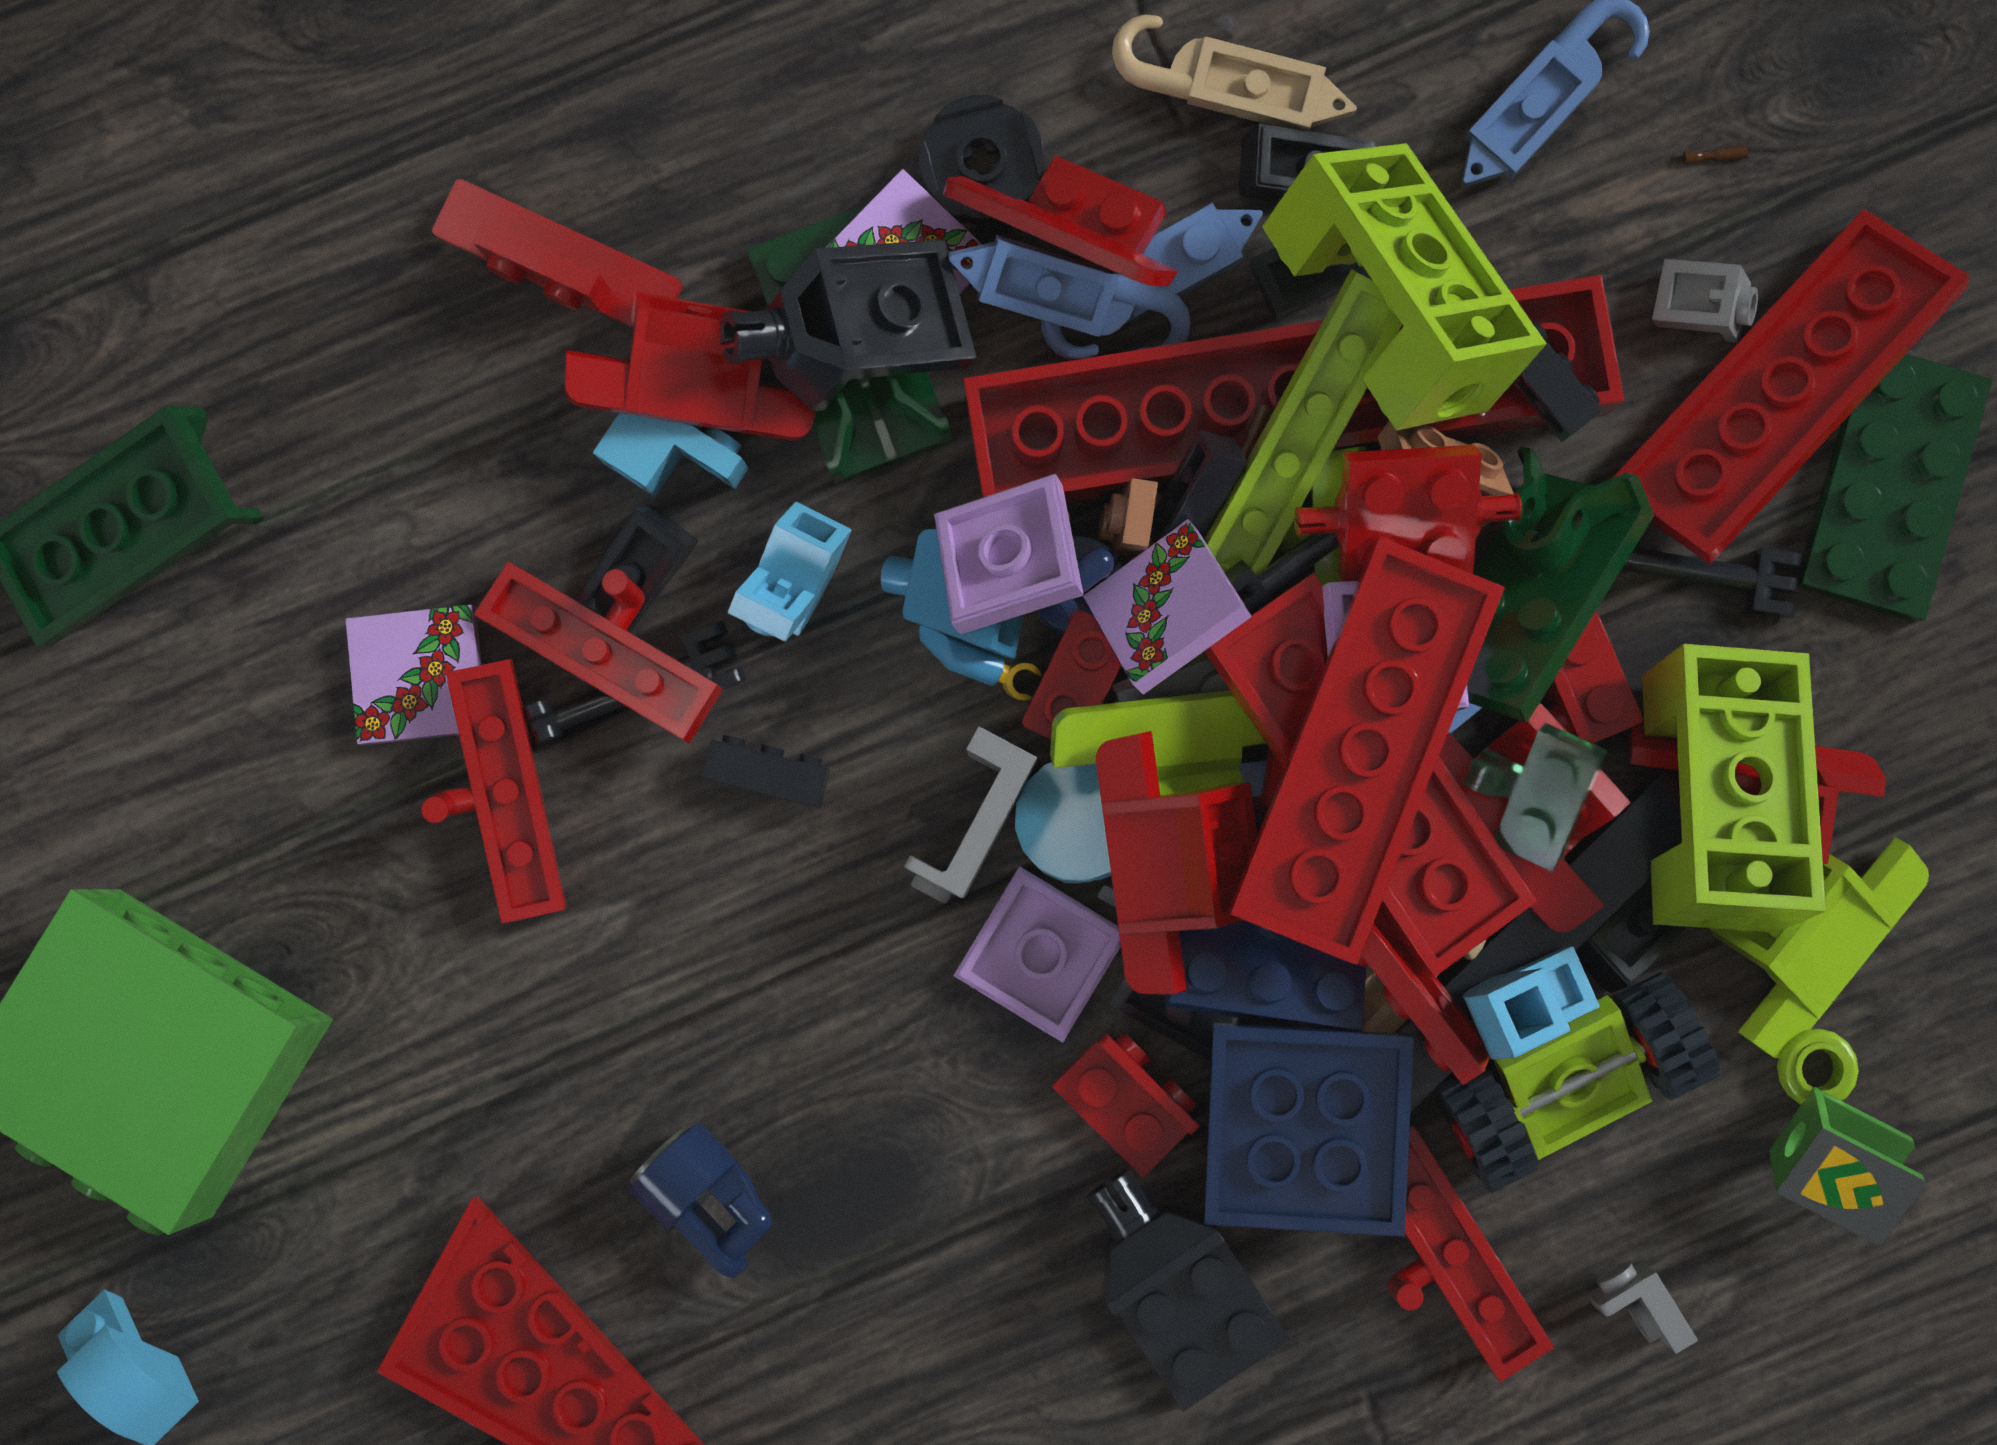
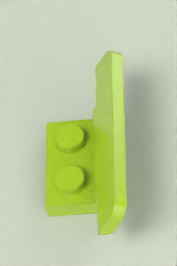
M1231 690L1064 709L1056 715L1052 723L1050 756L1054 769L1096 764V752L1104 742L1114 738L1152 731L1160 795L1185 794L1224 784L1244 782L1240 772L1242 747L1267 743Z
M1897 837L1893 838L1862 878L1849 865L1829 854L1828 864H1823L1826 911L1779 932L1709 928L1714 937L1766 970L1769 977L1776 983L1738 1031V1033L1764 1053L1780 1059L1782 1051L1793 1037L1804 1030L1812 1029L1926 887L1929 878L1927 866L1909 844Z

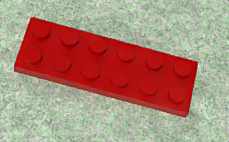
M1863 209L1612 478L1624 473L1637 475L1654 513L1651 522L1710 565L1968 288L1970 275Z
M1383 537L1375 539L1227 914L1348 963L1358 964L1505 587Z
M1314 573L1253 613L1251 618L1204 651L1283 768H1285L1328 659L1323 585ZM1439 757L1379 908L1425 977H1435L1537 902Z

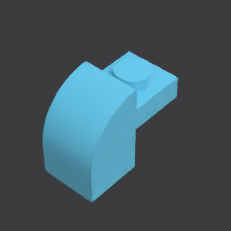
M621 413L615 418L593 451V454L603 464L654 497L657 496L682 456L736 489L749 469L742 457L737 455L742 447L741 444L720 429L708 427L706 432L703 433L700 431L702 426Z
M795 502L774 525L758 567L735 592L728 613L745 621L749 628L765 636H775L785 642L792 633L799 636L814 613L834 574L852 529Z
M1573 946L1560 948L1507 974L1495 975L1463 994V999L1490 1059L1518 1057L1571 1031L1568 1022L1600 1007Z
M104 1289L57 1335L68 1359L57 1371L63 1385L90 1416L116 1434L143 1445H155L199 1402L179 1357L143 1342L123 1298Z

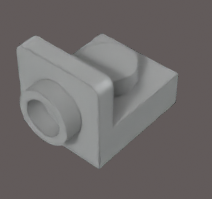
M1664 259L1652 321L1657 327L1720 333L1725 342L1739 343L1743 325L1751 326L1754 321L1758 303V290L1756 287H1751V282L1741 265Z
M1641 1261L1635 1265H1632L1631 1262H1623L1608 1269L1598 1277L1597 1283L1599 1287L1587 1294L1593 1306L1606 1317L1635 1301L1637 1304L1630 1307L1628 1311L1650 1344L1659 1339L1660 1342L1677 1354L1698 1341L1658 1274Z

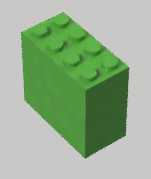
M71 889L0 1003V1132L17 1142L15 1150L25 1159L44 1167H50L53 1164L73 1176L71 1184L82 1194L98 1201L110 1199L130 1211L127 1219L137 1228L157 1236H161L164 1233L171 1235L214 1216L333 1019L120 889Z

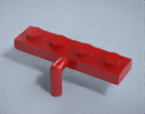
M509 561L506 563L475 611L474 615L687 744H690L723 689L716 683L627 631L643 606L645 596L643 591L623 571L618 569L610 570L602 579L603 589L615 599L606 616L602 617Z
M512 659L445 672L470 786L438 792L422 804V815L428 822L439 823L448 816L471 811L477 812L501 924L563 911L567 908L513 661Z
M1379 909L1358 964L1362 967H1367L1368 965L1385 985L1383 992L1391 1008L1401 1018L1405 1020L1411 1018L1425 1036V1048L1434 1063L1445 1072L1451 1070L1461 1084L1465 1085L1485 1072L1489 1060V1055L1478 1030L1437 977L1424 976Z
M1410 1123L1405 1236L1419 1258L1393 1274L1388 1279L1387 1290L1403 1309L1412 1311L1418 1309L1423 1303L1424 1295L1421 1288L1434 1281L1490 1371L1501 1383L1555 1347L1415 1126Z

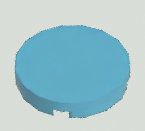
M1052 762L1044 765L1026 782L1016 803L1015 831L1023 852L1044 874L1064 883L1091 882L1096 879L1099 881L1111 876L1096 764L1054 769Z

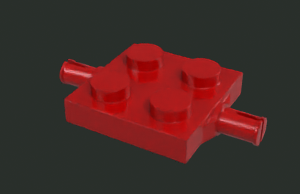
M1475 445L1343 453L1342 485L1335 498L1334 506L1296 507L1294 511L1296 516L1294 518V526L1297 536L1335 533L1339 544L1338 577L1341 582L1359 581L1373 543L1378 537H1383L1473 574L1475 540L1482 523L1518 522L1522 515L1519 512L1522 511V503L1518 493L1482 496L1479 488L1482 454Z

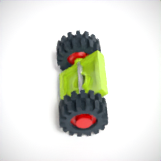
M1659 972L1613 995V998L1607 995L1597 1000L1599 1008L1568 1022L1571 1031L1518 1057L1493 1059L1508 1095V1100L1505 1098L1500 1084L1495 1082L1493 1074L1489 1069H1485V1072L1465 1085H1462L1455 1076L1434 1089L1439 1107L1444 1112L1443 1116L1451 1127L1457 1144L1460 1145L1469 1164L1471 1163L1474 1173L1482 1181L1487 1191L1489 1190L1490 1193H1494L1539 1169L1538 1160L1651 1103L1652 1099L1642 1070L1644 1073L1647 1072L1649 1074L1651 1083L1656 1089L1659 1088L1661 1095L1670 1101L1719 1077L1720 1064L1715 1059L1717 1054L1714 1047L1707 1041L1710 1037L1706 1029L1701 1027L1697 1021L1698 1015L1694 1008H1689L1686 996L1680 989H1676L1675 983L1670 977L1666 978L1663 972Z

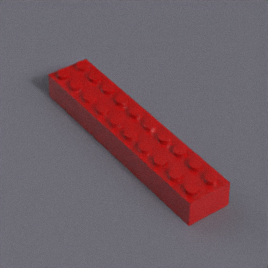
M1602 275L1510 289V292L1531 321L1535 320L1543 327L1548 336L1546 341L1556 353H1563L1570 360L1574 367L1572 373L1581 384H1588L1597 393L1600 399L1598 404L1603 410L1594 418L1608 415L1625 401ZM1323 320L964 378L965 396L982 498L1056 474L1063 485L1066 504L1110 497L1113 493L1117 494L1132 478L1158 482L1157 489L1168 487L1199 430L1234 438L1239 449H1241L1246 440V432L1259 404L1268 406L1271 409L1260 432L1261 435ZM1512 383L1486 412L1425 425L1437 429L1448 438L1460 440L1546 426L1547 424ZM1368 387L1333 450L1366 446V451L1382 450L1377 437L1389 422V419L1381 411L1378 402ZM1259 437L1254 441V443H1253V445H1252V447H1251V449H1250V453L1252 452V450H1253V448H1254L1256 442L1258 441Z

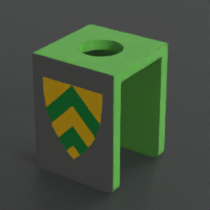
M1816 1087L1812 1088L1769 1149L1777 1194L1876 1245H1880L1886 1240L1924 1189L1925 1180L1922 1174L1903 1165L1915 1148L1912 1137Z

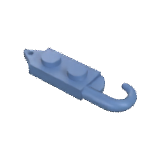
M1594 0L1582 8L1468 131L1464 138L1469 142L1461 180L1462 187L1503 175L1512 179L1594 90L1602 76V63L1596 50L1587 40L1606 20L1617 18L1628 23L1634 34V42L1629 50V57L1631 59H1638L1647 47L1650 30L1647 17L1639 6L1630 0ZM1471 168H1477L1480 174L1474 175L1471 172Z
M1213 203L1155 234L1143 255L1178 270L1170 286L1160 287L1167 288L1181 297L1242 262L1243 255L1241 252L1259 223L1263 212L1261 210H1216ZM1248 219L1251 221V225L1243 226L1241 220ZM1135 306L1125 324L1135 323L1154 311ZM1041 320V332L1045 342L1056 355L1068 360H1079L1094 357L1099 353V347L1095 344L1082 347L1072 345L1064 338L1061 325Z
M997 234L994 242L948 253L949 261L978 291L977 297L980 302L1098 337L1100 335H1110L1119 330L1129 319L1134 307L1139 306L1164 314L1170 322L1171 329L1168 338L1156 347L1184 343L1188 339L1191 326L1188 308L1180 296L1167 288L1146 285L1103 266ZM964 257L972 259V262L967 266L961 264V260Z

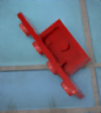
M462 179L455 181L432 228L433 234L438 239L487 261L485 267L497 276L519 285L523 278L544 287L543 295L566 308L577 311L581 304L633 328L631 315L635 291L678 299L683 289L681 281L670 274Z

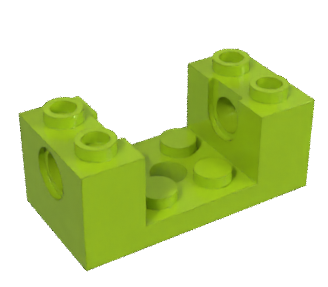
M1407 143L1313 154L1262 226L1278 251L1281 260L1288 266L1294 277L1321 273L1327 266L1352 265L1357 262L1359 267L1363 266L1385 298L1388 308L1402 323L1403 328L1362 377V380L1378 402L1381 411L1388 417L1396 431L1488 411L1547 344Z
M1694 644L1681 645L1642 675L1645 736L1677 738L1682 843L1650 861L1653 925L1779 932L1825 912L1809 653ZM1737 764L1749 765L1758 773L1761 780L1759 795L1748 794L1739 787L1735 779Z

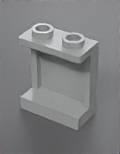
M979 726L966 749L968 756L999 773L948 869L943 872L910 855L904 865V868L916 874L910 884L912 887L944 904L948 902L952 893L960 898H965L1037 762L1036 756Z

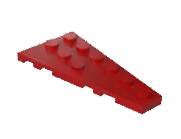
M478 1196L472 1198L377 1373L507 1445H705Z

